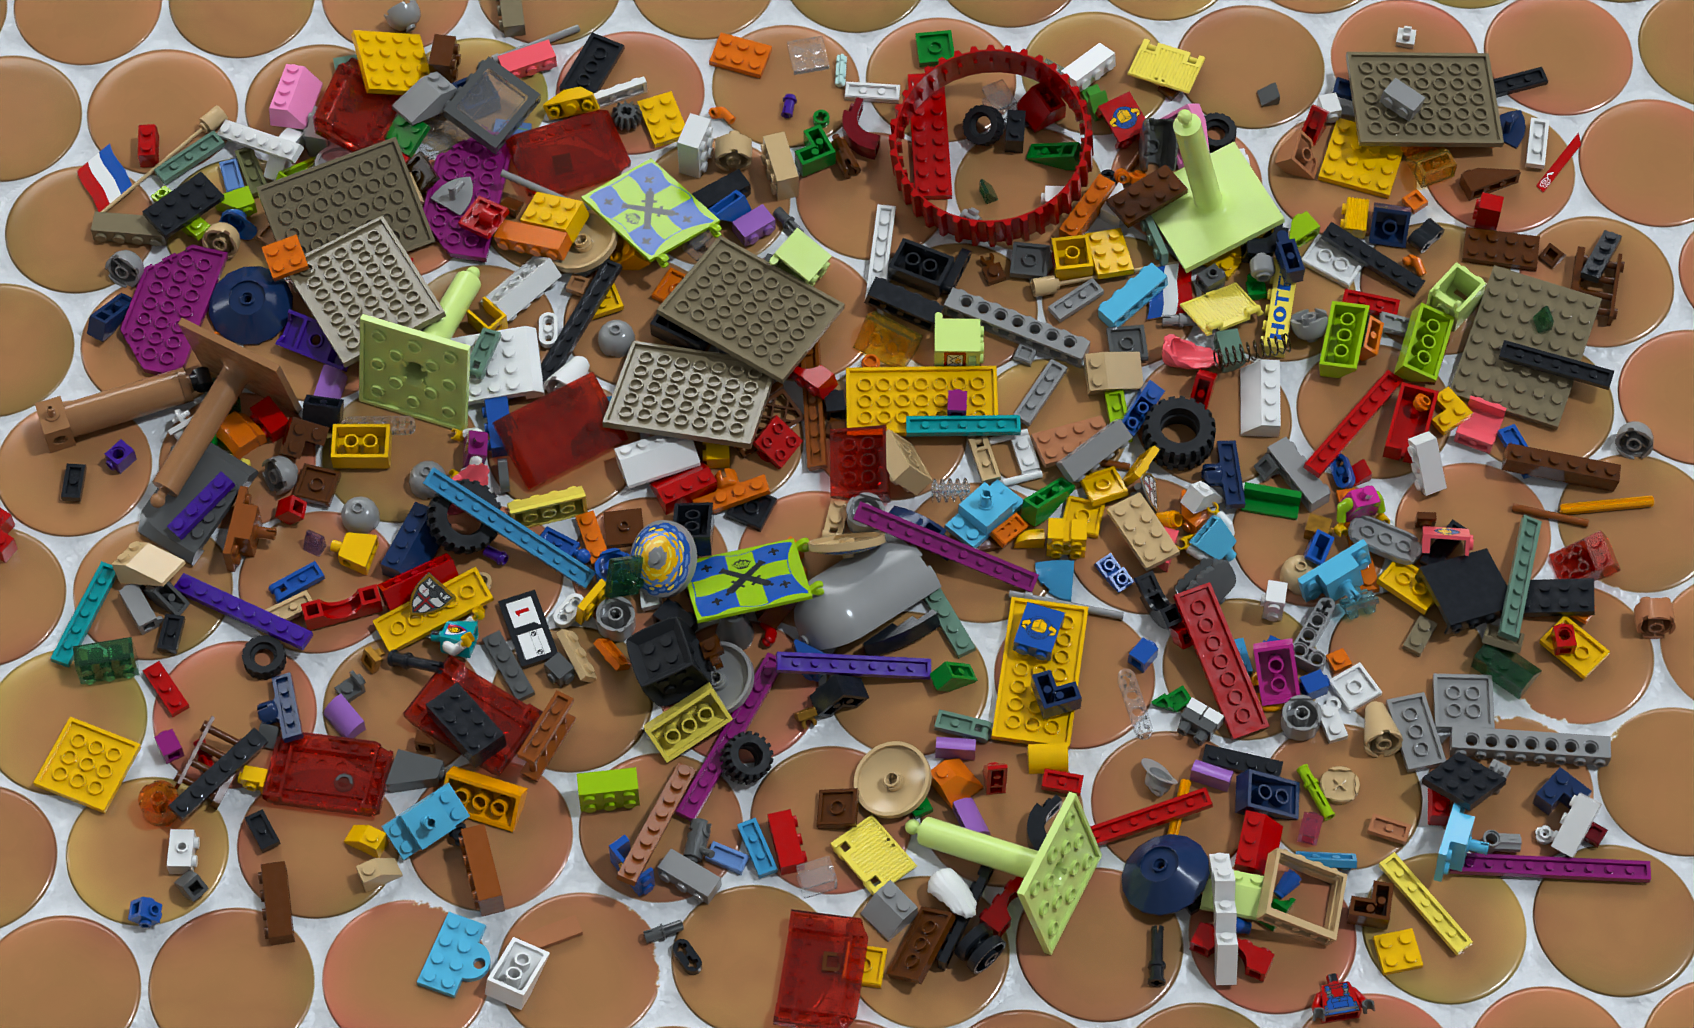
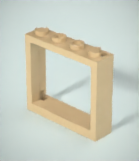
M1276 848L1268 853L1256 919L1327 946L1337 939L1347 874L1337 871L1336 868L1326 867L1321 862L1308 860L1303 855L1290 853L1287 849ZM1278 864L1331 883L1324 928L1271 908Z

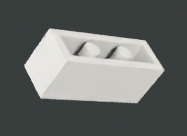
M1098 43L1061 71V75L1067 73L1070 76L1071 87L1078 86L1081 92L1116 66L1115 53L1101 43Z
M1429 431L1409 438L1407 449L1412 457L1413 463H1411V468L1416 477L1414 481L1416 489L1426 496L1446 489L1437 438Z
M1579 793L1578 796H1573L1569 803V806H1571L1569 813L1565 812L1559 822L1562 824L1560 830H1555L1550 839L1553 842L1551 847L1572 858L1575 857L1602 806L1601 803L1582 793Z

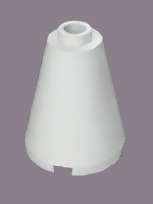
M575 356L552 374L544 383V390L547 389L549 392L547 396L561 406H566L567 404L574 406L580 397L590 368L588 360L583 356Z

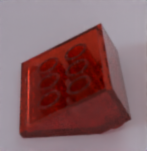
M886 425L830 429L831 498L849 501L852 497L860 495V493L869 492L877 495L882 503L891 502L890 474L886 469V431L888 430Z

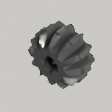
M625 100L624 104L618 102L617 107H613L611 119L615 127H619L621 131L625 128L629 132L630 128L636 130L637 125L641 124L642 112L639 105H634L633 101L627 103Z

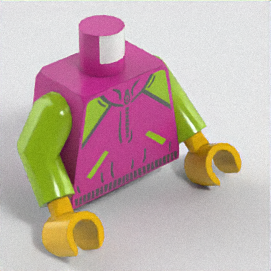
M1372 485L1351 490L1336 506V522L1338 524L1334 527V532L1339 537H1341V533L1345 536L1348 535V529L1344 526V523L1352 521L1356 517L1373 516L1378 513L1376 519L1380 521L1385 520L1386 523L1390 524V519L1384 514L1386 511L1384 498Z

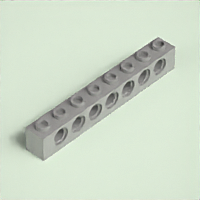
M952 288L944 303L943 314L954 319H980V326H984V331L1017 344L1021 342L1035 347L1040 353L1078 368L1082 367L1084 363L1083 358L1085 354L1089 353L1090 341L1086 338L1073 335L1064 329L1060 330L1049 323L1040 322L1031 316L1022 315L1016 310H1009L998 303L986 301L982 297L971 295L962 289Z
M1452 726L1450 731V756L1460 752L1467 757H1475L1480 760L1493 758L1498 761L1508 759L1515 760L1516 762H1553L1557 765L1568 763L1576 766L1594 765L1595 767L1608 766L1611 759V736ZM1466 742H1472L1474 746H1470ZM1487 743H1491L1495 747H1489L1487 746ZM1506 745H1512L1514 748H1508ZM1526 746H1531L1534 750H1530ZM1546 747H1551L1554 751H1549ZM1566 749H1572L1574 752H1568ZM1585 750H1591L1593 754H1589Z

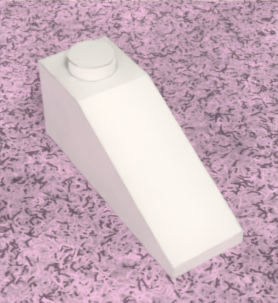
M1199 481L1190 485L1180 502L1195 514L1207 509V507H1213L1212 502L1217 504L1223 503L1224 498L1212 487Z

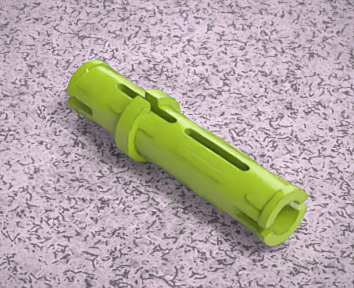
M1308 764L1300 766L1296 771L1304 782L1305 790L1309 791L1324 821L1332 819L1336 814L1320 789L1318 779L1314 778Z

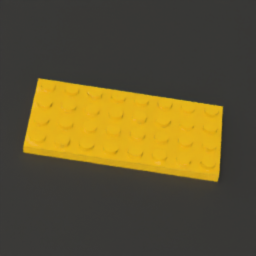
M997 366L846 368L847 437H886L888 429L899 436H906V416H947L948 390L960 389L967 391L966 416L998 415Z
M1011 597L991 739L1023 744L1067 743L1070 750L1075 710L1043 719L1031 687V677L1033 674L1051 670L1056 686L1076 681L1078 687L1089 607ZM1027 602L1065 613L1063 626L1058 632L1052 650L1051 661H1041L1034 656L1021 655L1013 650L1014 639Z

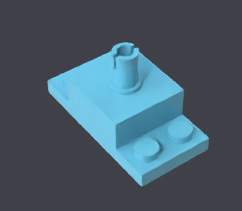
M998 479L990 486L984 482L959 504L958 514L945 524V529L963 544L977 548L990 537L991 531L1022 509L1023 499Z
M1360 540L1298 578L1301 594L1306 603L1318 598L1321 593L1326 597L1332 598L1334 602L1345 595L1351 603L1355 602L1354 597L1357 601L1360 599L1361 595L1357 592L1356 588L1364 584L1361 570H1364L1372 563L1368 544L1365 540Z
M446 783L381 827L402 860H405L418 850L425 849L454 830L456 825L470 817L450 783Z
M1455 802L1438 853L1434 880L1442 882L1444 874L1448 875L1449 869L1462 872L1467 852L1473 851L1487 856L1490 843L1475 840L1471 837L1475 816L1465 814V808Z

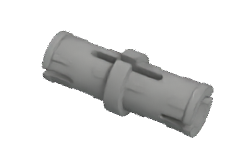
M1179 313V315H1162V327L1179 326V328H1183V326H1197L1188 315H1183V313Z

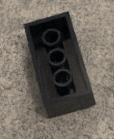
M458 682L426 704L429 717L474 768L507 746L504 733Z

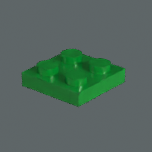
M951 30L915 33L919 67L936 66L939 64V58L943 57L948 60L954 57Z
M398 114L382 140L385 141L396 137L401 152L412 158L431 127L424 122L411 125Z

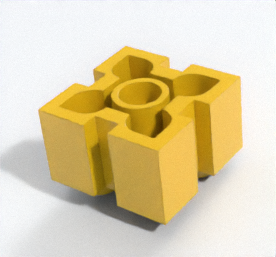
M1048 518L1046 556L1060 558L1062 555H1069L1072 559L1085 558L1087 519L1064 521V518Z

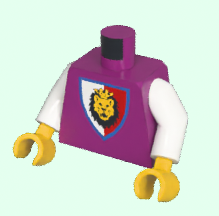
M477 427L464 429L463 431L453 428L451 432L455 433V436L451 437V439L458 442L464 439L463 469L468 465L485 464L488 433L483 432V430ZM451 469L449 471V474L452 475V477L450 478L452 479L459 472L455 469Z

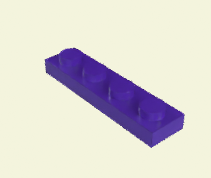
M221 471L167 527L182 540L235 487L234 482Z

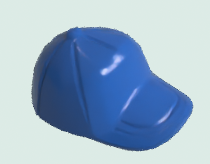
M228 209L222 213L219 222H225L235 227L241 239L250 240L257 234V227L247 220L245 212L239 209Z

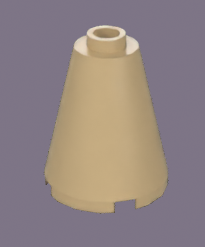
M1373 701L1365 707L1364 748L1368 755L1378 757L1377 754H1384V757L1390 756L1401 749L1403 737L1384 704Z

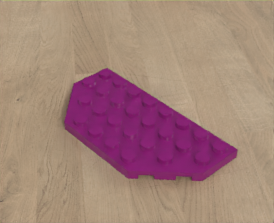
M489 132L493 136H497L499 134L496 132ZM512 135L496 155L472 137L455 144L449 151L436 155L433 169L440 179L427 191L423 210L433 236L450 257L487 262L493 235L488 240L461 228L458 222L478 196L497 204L501 203L506 179L501 177L500 174L502 170L509 171L516 135ZM471 176L473 196L469 206L461 216L431 199L433 194L447 182Z
M192 244L186 247V250L178 254L173 253L163 258L161 262L155 265L150 264L144 268L143 275L140 278L120 330L145 373L158 375L181 367L185 369L192 348L178 323L181 318H184L200 327L202 326L209 308L211 295L216 284L219 282L228 259V252Z

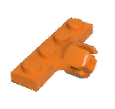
M725 468L726 477H723L721 470L714 476L717 481V490L694 499L693 503L713 502L715 514L771 494L765 474L739 482L736 471L731 468Z

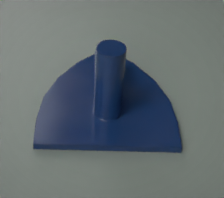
M1521 110L1510 111L1500 115L1504 143L1516 149L1524 137L1526 127Z

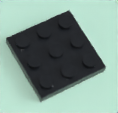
M1458 752L1422 778V784L1470 811L1505 786L1507 778Z

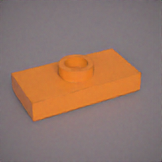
M1016 512L991 531L989 535L1004 548L1017 538L1020 533L1027 530L1030 525Z
M609 638L595 640L593 644L616 671L628 670L631 667L629 660Z

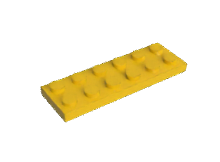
M474 567L443 583L456 598L439 611L425 615H410L409 601L372 620L388 651L390 652L393 649L399 651L431 634L432 630L443 628L446 622L456 621L466 616L477 605L485 606L494 601L478 569Z

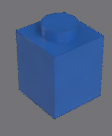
M1143 637L1130 651L1128 663L1144 673L1157 658L1159 648L1153 641L1146 640Z
M1321 669L1299 677V688L1302 695L1309 696L1313 700L1328 693L1330 681L1328 676L1322 673Z

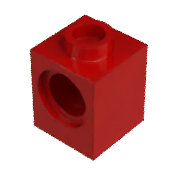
M1561 623L1553 626L1551 639L1555 656L1574 654L1577 642L1573 624ZM1563 636L1567 638V640H1563L1560 637Z

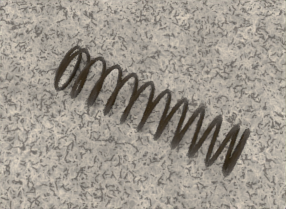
M1284 333V335L1281 334V339L1284 345V351L1282 353L1278 346L1277 336H1274V341L1277 347V353L1274 354L1271 348L1270 338L1267 337V342L1270 349L1269 356L1266 354L1264 350L1263 340L1260 339V344L1263 350L1262 358L1259 356L1257 352L1255 340H1253V346L1256 352L1255 359H1253V357L1250 354L1249 343L1246 342V347L1249 354L1248 361L1245 359L1243 355L1242 345L1239 344L1240 353L1242 355L1241 363L1238 361L1236 357L1234 345H1232V351L1235 357L1234 364L1231 363L1229 359L1227 347H1225V353L1228 360L1227 366L1224 364L1222 360L1221 350L1218 348L1217 352V350L1214 349L1213 357L1215 365L1218 369H1221L1222 364L1224 367L1227 368L1229 366V363L1232 366H1234L1236 364V361L1239 364H1242L1243 359L1247 363L1250 361V358L1253 361H1256L1257 356L1260 359H1263L1264 354L1266 357L1269 358L1271 356V353L1274 356H1277L1278 351L1281 354H1284L1285 350L1290 353V339L1286 333ZM1285 335L1289 342V350L1286 345ZM1215 352H1216L1217 357H1218L1219 367H1218L1217 362H1216Z

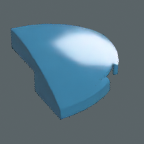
M1051 560L1035 563L1036 574H1039L1038 581L1049 589V594L1057 599L1071 602L1074 561Z

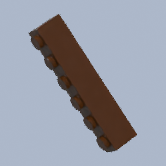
M1508 443L1502 460L1503 471L1528 474L1529 476L1614 492L1620 482V464Z

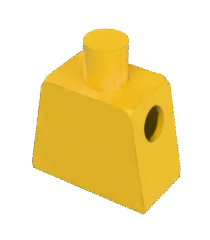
M348 532L343 542L332 541L330 551L338 553L341 565L368 575L379 546L378 536Z

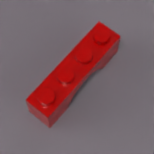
M822 365L811 369L797 366L788 377V379L792 378L795 380L799 387H805L812 396H818L822 400L838 386L834 373Z
M377 584L359 588L351 597L342 601L324 602L317 599L301 604L307 630H314L383 611Z
M1017 876L1014 880L1010 879L1005 885V890L1002 894L998 893L993 898L992 905L980 913V923L986 922L994 930L993 935L1002 937L1011 926V917L1007 907L1012 900L1018 897L1017 891L1024 878Z
M1200 922L1190 942L1189 950L1207 958L1215 953L1214 925ZM1237 938L1238 956L1244 963L1245 974L1264 982L1275 954L1267 948H1259L1253 945L1249 940Z

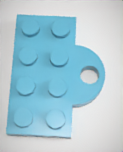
M448 912L417 980V985L455 998L462 981L474 982L483 978L491 966L490 954L487 948L480 943L486 930V925ZM477 961L485 962V966L481 969L475 968L474 964Z

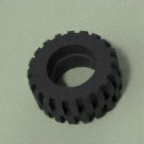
M1171 396L1168 397V400L1162 399L1158 401V405L1154 404L1145 416L1142 434L1144 450L1146 451L1152 446L1159 448V452L1152 461L1156 460L1157 465L1161 467L1163 465L1167 466L1169 470L1177 468L1178 471H1184V468H1188V470L1195 468V464L1200 466L1204 463V459H1208L1213 450L1216 434L1215 419L1212 417L1209 409L1205 410L1204 404L1201 402L1199 404L1196 403V399H1185V396H1180L1179 398ZM1172 424H1182L1191 428L1195 432L1196 437L1189 442L1177 443L1167 439L1163 435L1162 430Z
M469 479L456 480L457 483L499 510L502 508L501 503L496 500V494L494 492L491 493L488 486H482L476 480L473 482L469 481ZM437 493L431 499L426 514L428 516L426 521L427 527H430L431 531L429 533L431 537L434 536L437 540L436 543L439 546L445 547L444 550L448 552L453 551L454 554L459 555L462 553L466 555L472 554L488 546L497 537V532L483 523L472 534L462 535L456 532L450 526L447 519V511L452 503Z

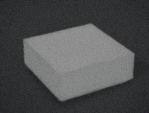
M1020 342L1013 356V361L1031 366L1038 349Z

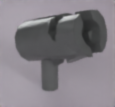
M701 818L691 819L689 829L692 831L687 834V842L683 856L695 863L701 862L703 855L709 858H713L715 855L713 850L707 848L712 824H707L708 821Z

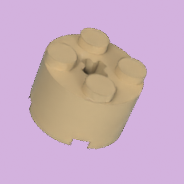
M736 130L715 139V161L717 167L729 171L730 168L740 169V171L749 168L752 161V139L740 134Z

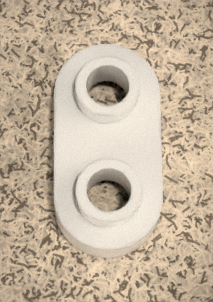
M546 312L539 318V343L544 348H552L558 338V318L554 313Z
M577 593L571 594L558 607L553 615L556 626L567 628L575 621L577 607H573V605L581 603L584 599L582 595Z

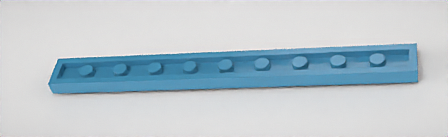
M433 467L422 483L582 588L586 589L594 577V570Z

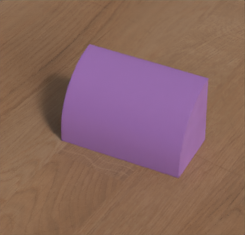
M323 365L314 396L341 399L347 381L345 373L335 367Z
M342 694L336 696L325 708L324 716L346 743L366 730L364 720Z
M936 737L935 758H960L961 760L975 761L976 739Z
M1195 760L1191 769L1190 780L1228 792L1234 772Z
M963 798L953 802L952 811L961 827L991 835L972 798Z

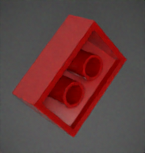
M700 461V466L649 483L666 515L674 512L675 503H693L694 499L717 490V481L709 466Z
M1246 810L1234 870L1264 876L1268 853L1279 848L1283 826L1266 814Z

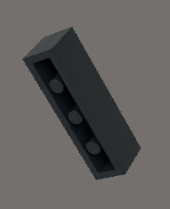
M737 169L692 193V195L709 209L735 190H738L747 198L751 194V184L740 169Z
M876 276L864 302L932 333L935 328V314L937 312L941 313L944 308L937 301L928 300L918 293H912L902 286H896L889 283L886 279Z

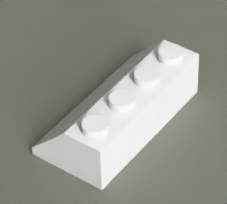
M533 256L485 297L507 315V321L509 322L517 317L518 312L528 308L531 305V301L541 297L544 294V290L554 286L558 282L557 279L562 275L550 258Z
M1261 359L1240 368L1241 436L1279 437L1281 427L1280 360Z
M655 435L614 449L617 465L628 488L701 465L693 440Z

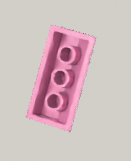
M286 64L269 107L271 126L296 129L307 128L308 115L310 112L312 113L323 83L304 66Z

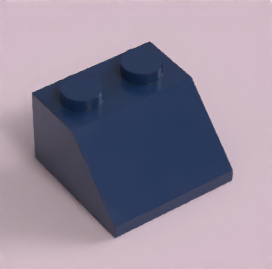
M1374 202L1369 243L1406 248L1411 207Z

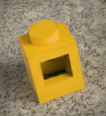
M244 765L243 772L239 773L238 783L242 784L243 788L249 791L260 790L261 795H265L270 779L268 769Z

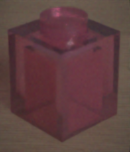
M1304 812L1297 841L1317 846L1324 817L1315 812Z

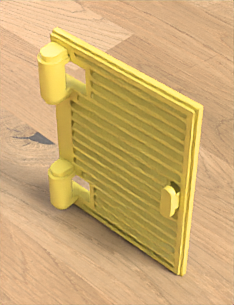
M1144 39L1127 75L1189 94L1205 57L1199 55L1197 59L1191 57V52L1161 43L1155 46L1150 44V40Z
M1237 282L1218 290H1212L1205 295L1180 304V307L1206 336L1212 335V331L1216 328L1222 331L1248 321L1254 313L1257 316L1264 314L1261 306L1257 305Z
M870 815L857 824V827H853L830 843L833 851L860 878L864 887L871 895H874L888 881L891 880L895 883L917 867L914 861L873 815ZM845 842L850 847L846 852L840 847ZM874 877L881 882L876 887L871 882V879Z

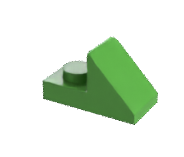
M1098 84L1082 90L1080 94L1083 100H1086L1087 107L1094 121L1104 119L1103 117L1098 119L1095 112L1099 105L1108 102L1106 91H1101Z

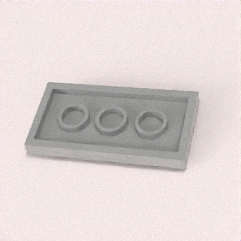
M1422 692L1386 700L1388 712L1403 737L1400 750L1407 773L1438 767L1444 763L1446 758L1425 693Z

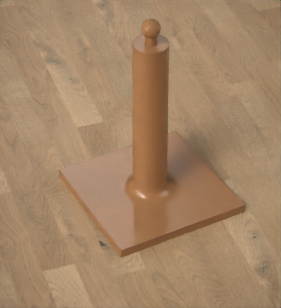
M181 318L178 325L201 366L207 367L210 372L218 376L152 481L159 489L150 499L151 505L155 508H161L165 505L167 494L173 497L179 495L244 388L263 398L269 396L274 403L296 414H299L302 410L279 364L184 318Z

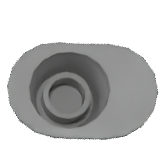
M1148 758L1141 760V764L1146 770L1145 785L1156 796L1161 797L1169 791L1173 784H1178V781L1160 763Z

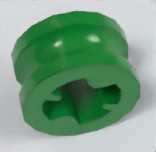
M817 110L813 115L814 125L820 124L822 128L829 125V113L825 110Z

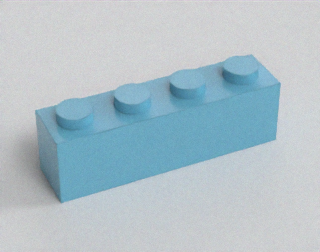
M1153 263L1144 266L1137 276L1130 278L1123 288L1116 290L1108 301L1100 304L1098 308L1099 319L1108 327H1120L1168 286L1167 275Z

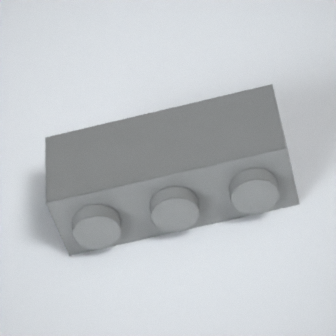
M673 849L669 850L658 865V875L663 881L675 884L678 890L690 893L700 903L705 902L709 905L722 886L719 876Z

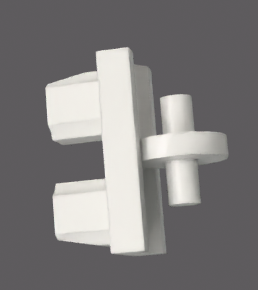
M180 409L175 410L176 417L172 418V422L175 424L180 421L181 423L167 431L170 435H174L177 440L193 417L191 416L186 419L187 416L191 415L189 410L184 412Z

